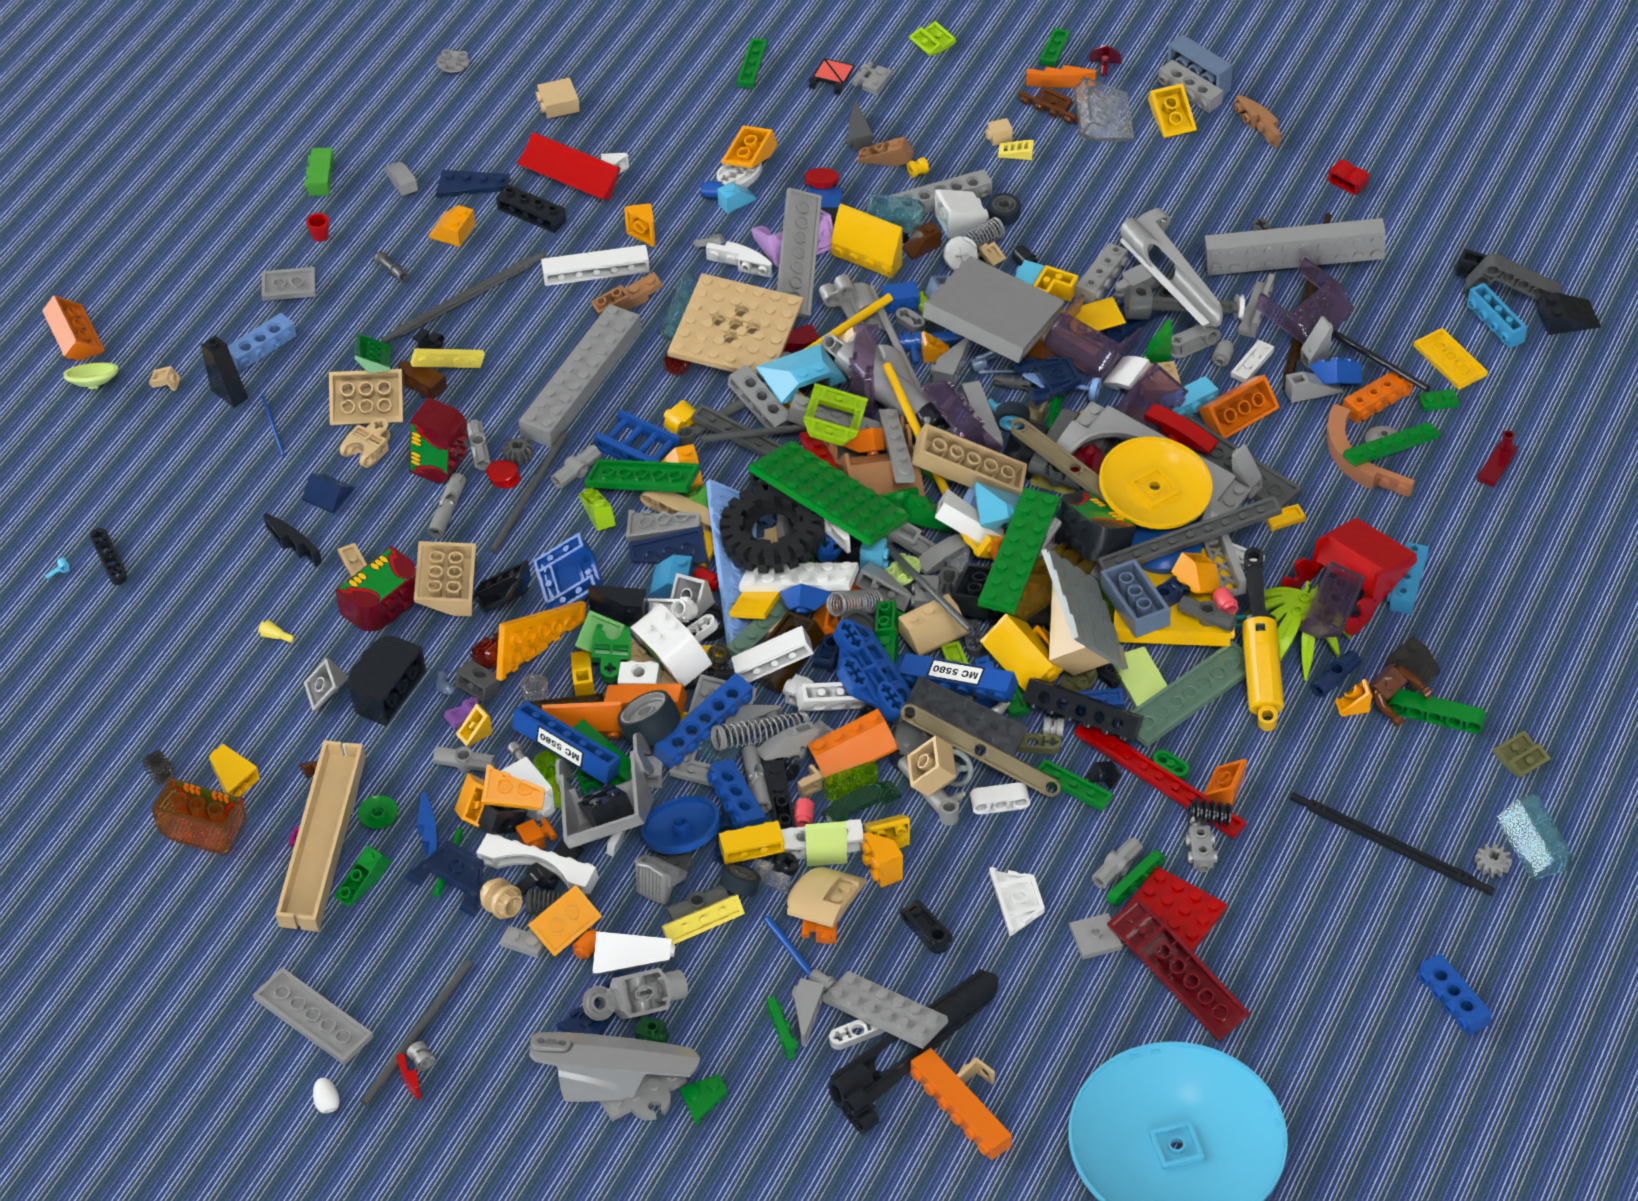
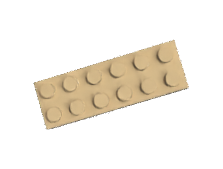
M925 423L917 435L911 461L912 465L975 489L974 483L979 482L1018 496L1022 494L1027 464L927 423Z

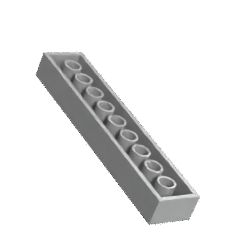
M1383 218L1205 235L1208 276L1385 259L1386 232Z
M612 304L605 308L519 419L520 436L550 448L553 447L561 432L567 429L642 330L639 314Z

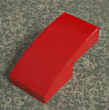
M405 1054L396 1055L400 1075L405 1086L416 1099H422L416 1069L408 1071Z

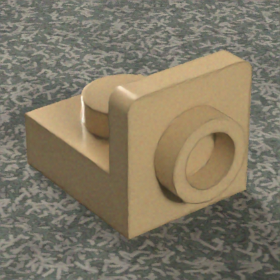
M995 242L989 245L985 243L979 248L978 259L983 257L988 265L995 267L1006 259Z
M169 366L154 370L149 384L152 388L168 385L172 391H175L181 377Z
M813 764L809 766V776L798 781V794L801 798H806L823 789V774Z

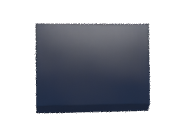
M310 473L302 500L330 513H334L351 494L354 487L325 474Z

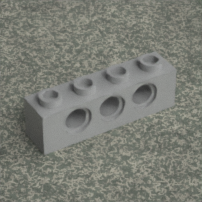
M1171 60L1159 69V83L1166 87L1183 83L1188 101L1210 113L1222 104V89L1176 61Z
M747 364L729 375L728 386L765 428L790 425L791 421L787 420L789 409L779 402L776 396L771 393L767 384L762 382L757 377L756 372L750 369Z

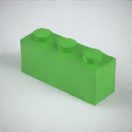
M312 148L311 155H308L309 167H306V176L308 178L304 181L305 189H308L309 196H330L334 167L333 149Z

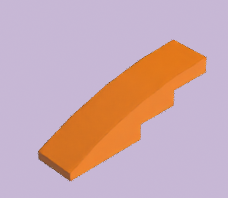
M1063 65L1062 69L1046 67L1045 71L1028 68L1026 85L1044 86L1046 88L1091 86L1096 84L1097 70Z

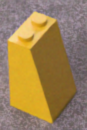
M1005 614L980 640L1006 671L1015 673L1018 684L1024 691L1026 690L1029 678L1036 677L1051 683L1063 671L1061 667L1049 661L1048 649L1029 624L1011 615Z

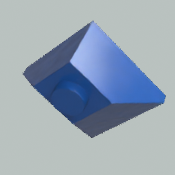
M801 583L780 591V596L789 610L796 611L799 615H807V613L823 605L832 592Z

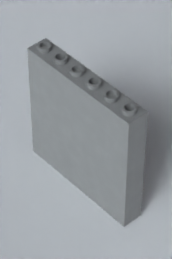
M970 256L966 261L963 260L958 269L955 268L952 276L947 277L945 283L939 286L937 292L934 291L929 300L926 299L922 307L924 309L922 317L1019 363L1060 316L1065 301Z

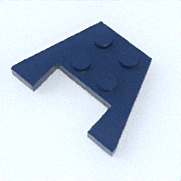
M1028 357V360H1021L1019 363L1012 360V365L1017 373L1035 369L1045 387L1030 390V397L1035 406L1081 385V377L1069 357H1046V360H1036L1035 357Z
M447 841L434 851L431 856L421 861L414 869H411L405 878L421 887L429 872L466 893L458 909L475 918L479 909V891L482 882L484 860L453 842Z

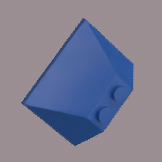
M580 532L533 560L547 610L584 599L589 595L588 585H604L596 556Z

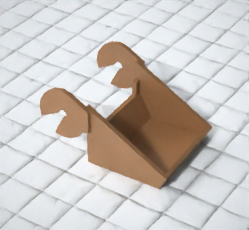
M899 416L912 461L915 445H912L910 425H905L904 416ZM824 441L839 470H842L849 477L858 480L867 488L874 490L878 495L881 496L882 493L917 487L919 495L925 496L920 467L912 465L915 473V482L896 483L888 453L849 458L848 453H844L837 460V444Z

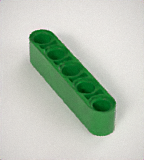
M1399 689L1388 700V705L1398 716L1473 734L1482 732L1486 718V712L1481 708L1433 696L1425 699L1423 694Z

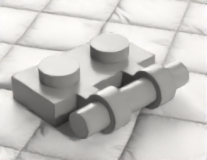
M868 61L861 67V71L855 74L852 85L857 86L861 84L863 91L877 95L892 77L893 70L879 65L873 69V63Z

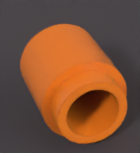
M594 929L585 931L573 944V953L576 957L588 959L595 952L596 933L598 931Z

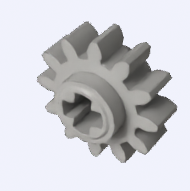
M1496 843L1493 844L1492 848L1485 844L1484 850L1479 848L1474 860L1477 863L1476 869H1483L1482 875L1490 873L1491 878L1494 877V874L1501 878L1503 872H1509L1512 864L1510 852L1504 853V846L1500 847V849L1496 848Z

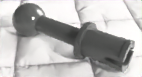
M379 251L374 255L375 263L383 264L387 267L391 276H395L401 282L408 279V272L403 270L400 264L390 262L385 252Z

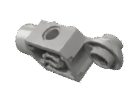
M660 968L612 978L609 989L603 986H594L584 994L582 1004L585 1013L596 1021L609 1018L613 1012L621 1020L669 1009L670 1002L687 997L688 986L681 970L663 973ZM596 998L600 1001L598 1009L594 1005Z

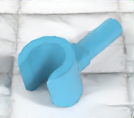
M66 558L58 559V567L44 575L45 578L49 579L59 572H68L70 567Z

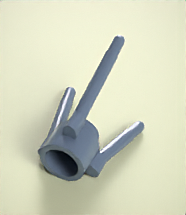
M992 350L970 359L973 373L978 372L979 375L1009 374L1016 371L985 370L984 368H987L986 361L999 356L998 353Z

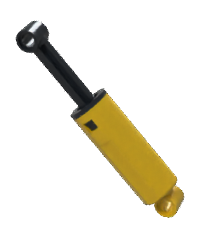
M1251 547L1244 553L1250 615L1241 621L1248 706L1251 713L1258 715V727L1263 731H1272L1277 726L1278 713L1284 708L1277 619L1272 614L1266 613L1262 573L1263 552L1257 547ZM1254 558L1257 559V561L1253 562L1250 561V559ZM1266 716H1269V717H1271L1272 719H1271V720H1264L1263 718L1266 717Z

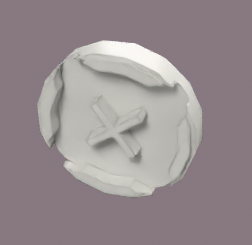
M964 236L952 238L944 249L945 263L949 268L955 270V268H959L963 260L966 261L970 256L977 259L976 244L972 239Z

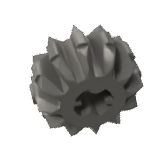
M516 436L515 439L509 438L508 442H504L502 453L505 460L514 462L519 466L523 463L528 464V461L532 460L534 447L530 439L526 440L524 436L521 438Z

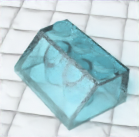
M871 193L866 213L902 227V233L913 234L922 224L925 206L918 199Z

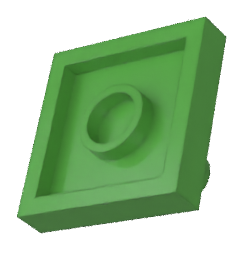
M589 610L574 647L592 653V640L597 624H603L602 630L605 636L612 640L620 637L625 625Z

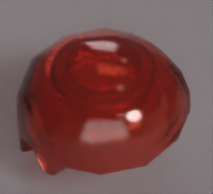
M668 354L663 359L665 370L673 375L684 374L691 366L690 361L669 357Z

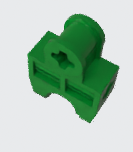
M597 624L592 640L591 662L601 663V679L606 683H614L618 680L620 663L631 660L632 641L630 627L624 626V632H621L620 637L612 640L605 636L602 630L603 624ZM609 668L612 669L611 674L608 673Z

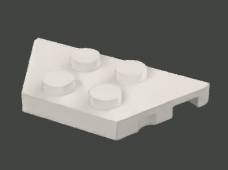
M994 867L989 868V874L1009 936H1012L1045 911L1035 877L1026 873L1019 874L1008 870V873L996 871Z

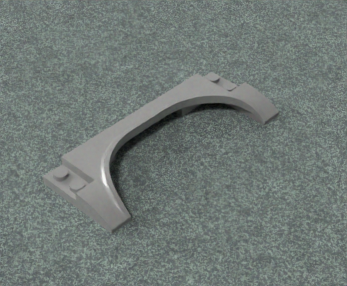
M1091 401L1075 421H1071L1057 441V444L1073 455L1083 444L1103 437H1117L1123 441L1138 437L1169 438L1109 405L1104 408ZM1198 455L1208 467L1213 483L1212 496L1209 505L1204 511L1202 521L1240 508L1250 495L1251 489L1236 481V475Z

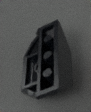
M524 560L479 583L473 597L485 612L526 594L531 581L529 562Z

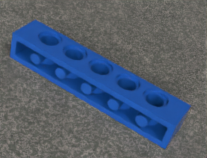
M737 673L732 675L680 721V724L669 736L654 744L653 755L669 769H672L675 765H680L684 761L685 756L695 752L703 740L707 741L711 737L713 726L725 724L730 716L733 717L738 713L740 707L744 704L747 705L752 700L753 686Z

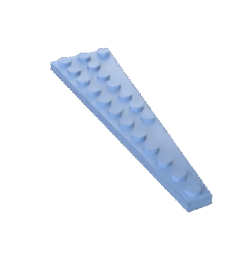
M708 479L705 483L726 643L728 645L753 621V619L730 617L729 611L742 593L739 590V584L746 570L743 564L740 566L736 565L732 561V557L729 558L725 553L719 526L724 507L729 508L728 502L733 497L740 499V491ZM757 521L754 523L752 527V534L755 538L757 530ZM728 654L730 669H734L732 656Z

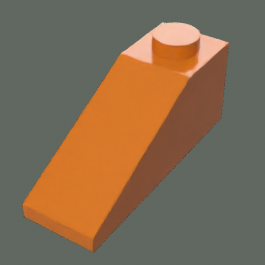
M868 428L859 430L858 435L843 446L859 453H867V456L876 455L878 451L885 450L883 429Z

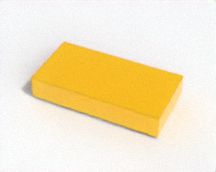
M1299 504L1282 508V514L1266 519L1265 522L1270 530L1273 531L1306 521V516Z

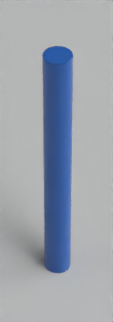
M767 915L764 918L765 923L809 978L813 969L774 919Z

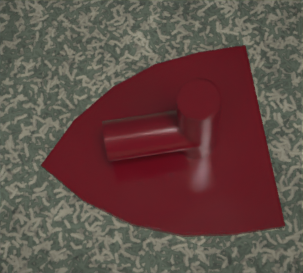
M1104 45L1090 52L1089 61L1102 62L1100 75L1107 76L1108 63L1122 64V56L1114 48Z
M1094 443L1082 448L1074 455L1075 458L1099 475L1105 457ZM1077 467L1070 468V470L1073 472L1080 471V469Z

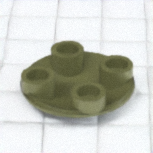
M1094 668L1074 676L1066 671L1060 680V685L1073 691H1084L1094 684L1098 672Z

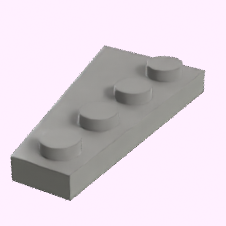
M628 510L626 539L628 542L639 541L701 526L702 517L700 513L694 512L669 514L668 511H661L658 514L643 510L642 513Z

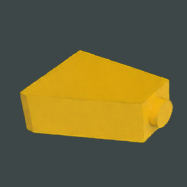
M224 744L215 749L209 756L212 769L225 794L240 797L260 779L257 766Z

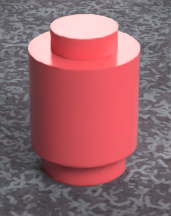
M1222 587L1214 591L1212 600L1218 609L1233 615L1238 610V602L1230 590Z
M801 798L795 802L794 819L796 827H805L806 824L813 823L815 804L808 798Z

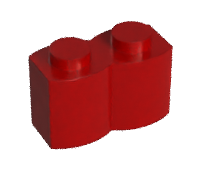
M1339 160L1329 170L1327 180L1333 185L1342 187L1345 191L1357 195L1368 184L1369 174L1361 168L1354 167L1348 161Z

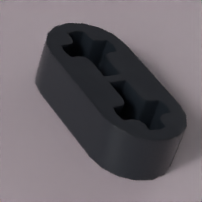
M538 868L523 878L516 887L520 889L523 896L529 888H533L544 878V875Z

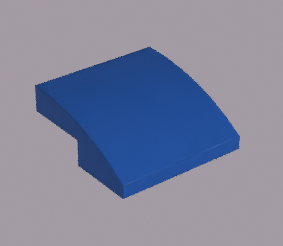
M809 186L807 191L822 196L821 207L839 208L841 204L843 188L816 189L813 186Z

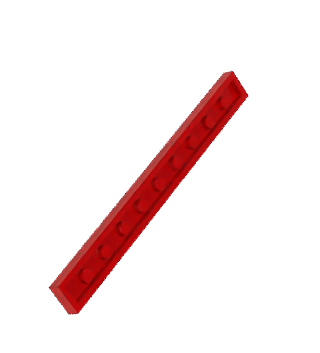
M1080 724L1075 729V736L1185 808H1189L1190 802L1195 797H1198L1200 802L1203 798L1207 799L1208 804L1212 800L1114 735L1104 734L1100 732V728L1095 726L1092 729ZM1232 813L1228 829L1226 823L1219 828L1218 821L1215 822L1214 827L1234 839L1246 827V821Z

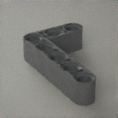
M1495 253L1487 255L1465 279L1466 297H1468L1471 288L1482 283L1489 287L1494 280L1539 300L1540 295L1561 293L1562 291L1559 283Z

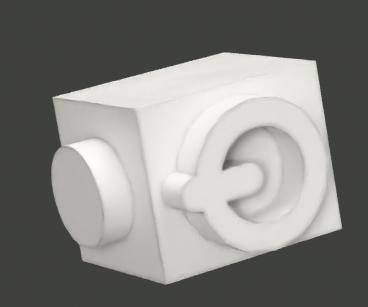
M798 674L793 679H788L783 688L785 702L797 707L795 693L799 686L805 683H813V681L808 677Z

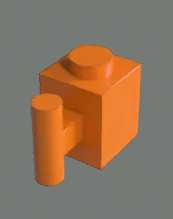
M547 818L540 820L541 827H538L534 819L515 826L519 842L527 846H536L540 850L546 848L544 837L548 836L553 841L558 836Z
M803 919L801 937L809 938L810 932H816L817 943H837L838 921L832 928Z

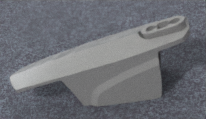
M541 1032L531 1036L529 1056L535 1062L557 1066L561 1093L566 1102L612 1101L634 1097L646 1074L691 1077L697 1070L700 1062L699 1055L690 1047L634 1038L585 1033Z

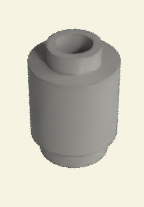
M1222 340L1217 344L1212 355V361L1217 366H1227L1234 352L1232 342Z

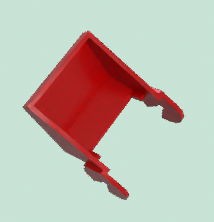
M1355 517L1319 537L1312 561L1304 557L1295 561L1296 578L1284 576L1281 587L1300 589L1306 581L1311 582L1325 566L1364 590V598L1357 602L1360 613L1359 617L1347 616L1344 630L1352 636L1362 630L1373 617L1375 608L1417 562V554Z

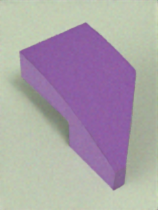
M474 697L463 700L461 707L446 710L443 717L453 729L461 727L477 704L478 699Z

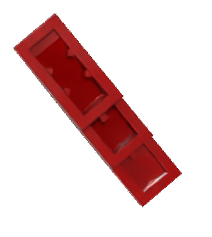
M1155 403L1144 414L1145 420L1160 425L1162 432L1174 435L1179 439L1178 443L1210 454L1219 443L1216 438L1198 425Z

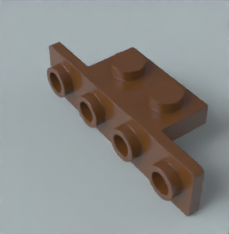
M1044 86L1037 98L1020 90L1017 94L1022 103L1026 105L1032 104L1039 111L1045 110L1055 118L1061 117L1066 123H1074L1076 125L1079 123L1076 115L1068 112L1073 103L1071 98Z

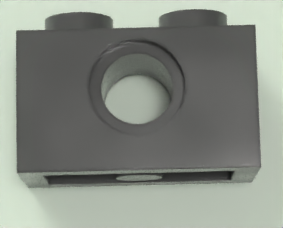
M470 660L456 670L455 685L483 703L500 692L501 681L496 679V674L475 661Z

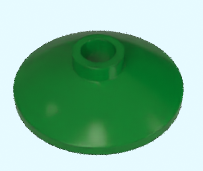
M384 795L369 797L358 808L359 821L371 829H381L389 826L398 815L396 802Z

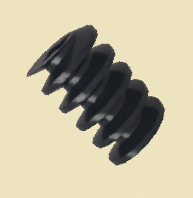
M1195 797L1189 804L1187 821L1189 822L1194 817L1195 823H1198L1199 819L1202 818L1203 825L1210 820L1211 826H1214L1215 822L1218 821L1219 828L1226 823L1228 829L1232 816L1231 804L1226 803L1224 806L1223 802L1219 801L1216 805L1214 800H1211L1208 804L1207 799L1203 798L1200 802L1199 798Z

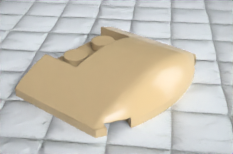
M823 866L811 869L801 876L791 889L787 898V915L833 928L867 883V879Z

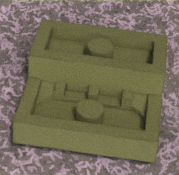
M1525 730L1492 750L1498 760L1519 779L1551 760L1540 743L1535 745Z

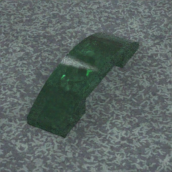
M892 781L869 784L836 800L823 810L821 815L827 823L847 821L850 815L879 802H882L883 805L901 798V794Z

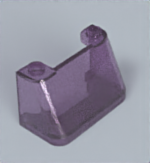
M1155 362L1137 379L1114 409L1157 431L1159 425L1144 419V414L1153 403L1172 410L1176 405L1180 407L1186 400L1184 396L1188 393V390Z

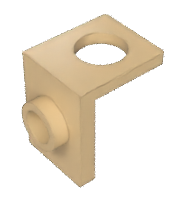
M977 1057L969 1064H964L957 1074L964 1084L976 1073L991 1085L995 1082V1071ZM982 1068L987 1071L989 1076L983 1072Z

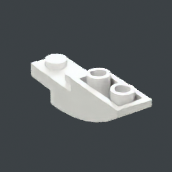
M729 241L726 242L725 246L708 242L706 246L707 260L738 266L739 272L772 278V263L753 249Z

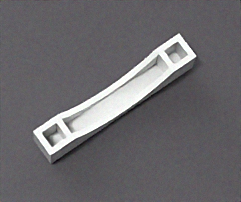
M487 833L476 852L478 858L484 860V865L496 869L513 865H532L538 862L557 874L568 889L576 884L584 895L586 893L591 894L599 879L596 867L590 863L584 864L571 857L559 856L552 851L546 852L536 846L524 845L517 840L511 841L498 834L492 835Z

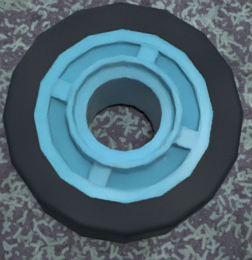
M1004 402L996 408L995 421L1000 430L1011 433L1012 421L1016 418H1023L1030 422L1031 413L1029 408L1020 402ZM1016 425L1014 427L1018 429L1022 425Z

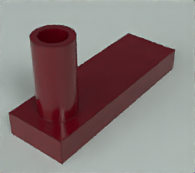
M1506 430L1503 432L1502 440L1478 474L1477 481L1493 488L1495 487L1518 450L1517 446L1512 445L1514 439L1512 431Z

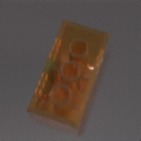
M173 778L167 780L151 808L156 827L165 837L181 844L217 854H225L230 850L247 819L243 798Z

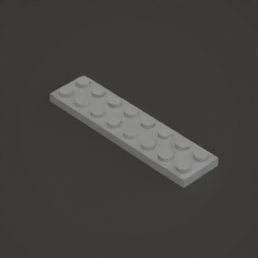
M789 187L786 191L777 291L803 297L804 302L798 317L809 319L812 307L822 196Z

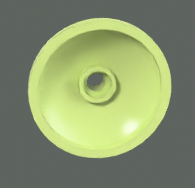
M89 363L69 368L63 375L64 379L72 384L88 387V389L99 388V385L105 384L115 377L119 369L113 363Z

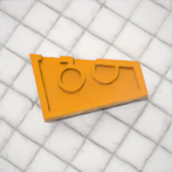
M487 764L481 800L483 805L543 810L544 788L526 780L515 778L511 774L499 771Z

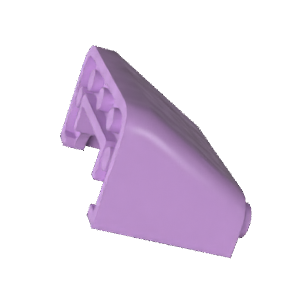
M820 210L816 255L831 250V238L834 227L831 215L823 210ZM765 226L751 229L754 240L772 264L779 268L782 232L771 234Z

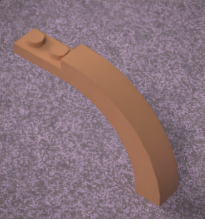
M1333 404L1328 418L1326 439L1328 450L1336 465L1348 477L1369 489H1373L1377 485L1410 497L1413 493L1415 480L1383 469L1370 462L1354 467L1343 457L1344 450L1352 448L1345 431L1349 423L1351 409Z

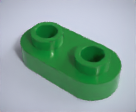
M1158 750L1154 753L1153 761L1181 780L1188 777L1189 765L1167 750Z

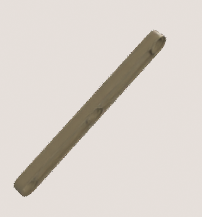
M1016 418L1012 421L1011 433L1085 490L1090 491L1107 504L1100 490L1098 474L1025 419ZM1022 425L1024 429L1018 430L1014 426ZM1077 467L1080 469V471L1073 472L1070 470V468Z
M908 703L901 708V717L906 722L943 739L959 750L1049 797H1054L1061 791V783L1056 778L913 703ZM907 707L914 708L915 716L913 718L906 717L905 709ZM978 744L986 747L984 755L976 753L975 748ZM1047 783H1056L1057 791L1054 793L1048 792L1046 789Z

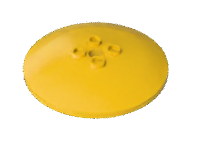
M1138 437L1120 443L1106 455L1099 472L1100 490L1111 509L1130 522L1146 528L1172 529L1194 521L1206 510L1213 491L1211 474L1204 461L1185 445L1162 437ZM1150 486L1158 487L1159 489L1153 490Z

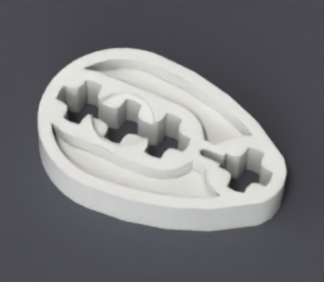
M762 162L753 168L724 165L717 171V181H723V185L733 182L747 188L760 176Z

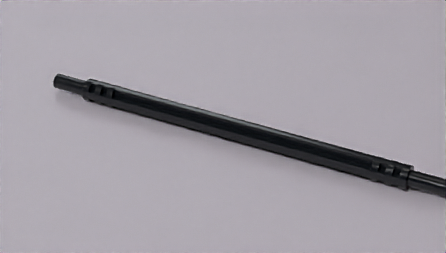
M1294 792L1291 794L1290 800L1307 807V810L1465 886L1479 889L1491 896L1495 892V888L1477 880V877L1314 799L1309 800Z

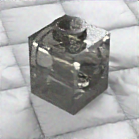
M159 749L142 759L146 773L157 786L175 776L172 764Z

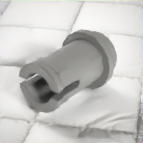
M816 968L809 976L810 981L825 984L826 992L837 982L833 976H827Z

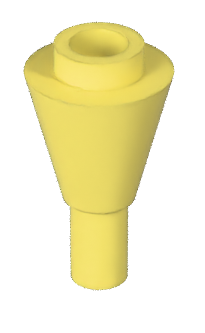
M269 619L265 622L263 621L258 630L260 637L282 639L290 643L293 642L295 637L284 632Z

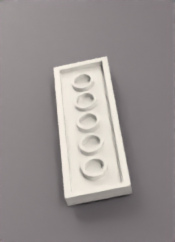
M858 562L799 563V567L790 570L787 564H783L784 572L775 573L774 566H770L768 574L759 573L758 566H756L753 572L745 571L739 584L740 592H780L802 583L827 591H850L859 571Z

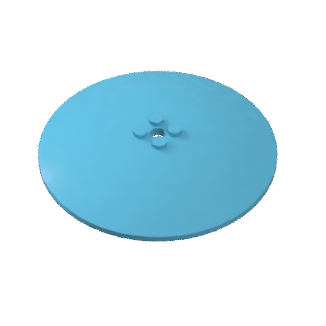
M1156 1042L1131 1048L1117 1054L1097 1068L1085 1081L1074 1100L1069 1119L1068 1140L1073 1163L1085 1186L1099 1201H1265L1277 1185L1286 1161L1288 1147L1286 1123L1282 1110L1269 1087L1254 1071L1239 1060L1224 1052L1199 1044ZM1178 1142L1182 1145V1148L1174 1149L1171 1144Z

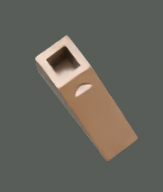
M904 136L860 149L857 161L859 163L897 167L912 161L914 150Z

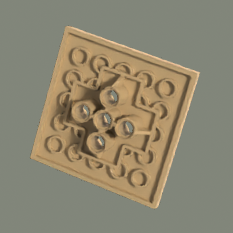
M701 273L667 354L669 357L730 372H735L747 364L750 369L756 372L759 379H763L756 370V366L781 358L803 305L804 298Z

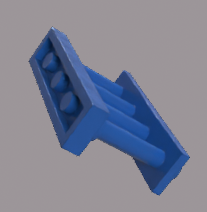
M621 409L617 411L618 424L608 435L598 432L594 436L595 446L598 450L618 460L659 462L670 448L681 447L680 437L676 434L670 433ZM624 427L633 430L623 442L614 439ZM639 434L648 437L638 449L630 447V444ZM655 441L663 444L653 457L645 454Z

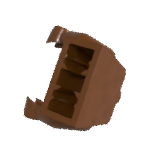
M1391 662L1369 683V687L1378 708L1387 717L1391 718L1390 721L1393 725L1400 726L1405 719L1396 715L1394 710L1386 703V700L1393 696L1407 681L1416 689H1420L1425 699L1432 695V690L1427 685L1425 686L1424 682L1414 673L1403 666L1396 667Z

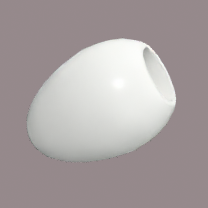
M320 1078L315 1082L313 1100L318 1111L326 1114L337 1110L340 1099L334 1084L327 1078Z

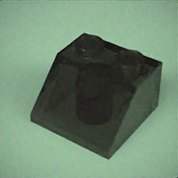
M1413 636L1387 657L1385 665L1387 667L1392 662L1396 667H1405L1420 678L1424 685L1440 673V669L1428 647ZM1409 681L1403 685L1412 692L1420 690L1416 689Z

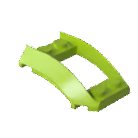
M815 383L803 418L809 436L840 446L845 445L858 435L868 398ZM818 404L854 414L850 428L814 418Z

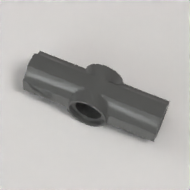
M1183 595L1178 605V611L1199 619V623L1206 627L1214 625L1232 632L1238 620L1237 616L1216 608V604L1212 601L1200 602Z
M721 884L704 892L693 891L687 899L667 907L666 913L668 919L672 922L729 896Z

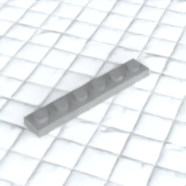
M878 409V418L883 429V436L896 483L915 482V473L897 409Z

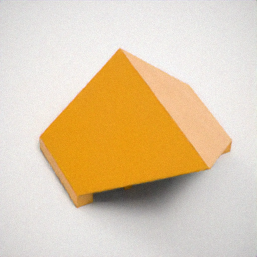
M1363 679L1347 693H1344V696L1340 699H1335L1341 716L1370 712L1372 692L1368 681Z

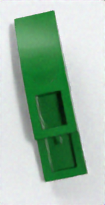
M896 600L877 602L875 633L877 639L896 666V659H898L899 654Z

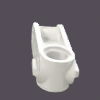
M691 597L647 599V602H649L648 613L661 603L680 622H689L698 613L697 604L691 600Z

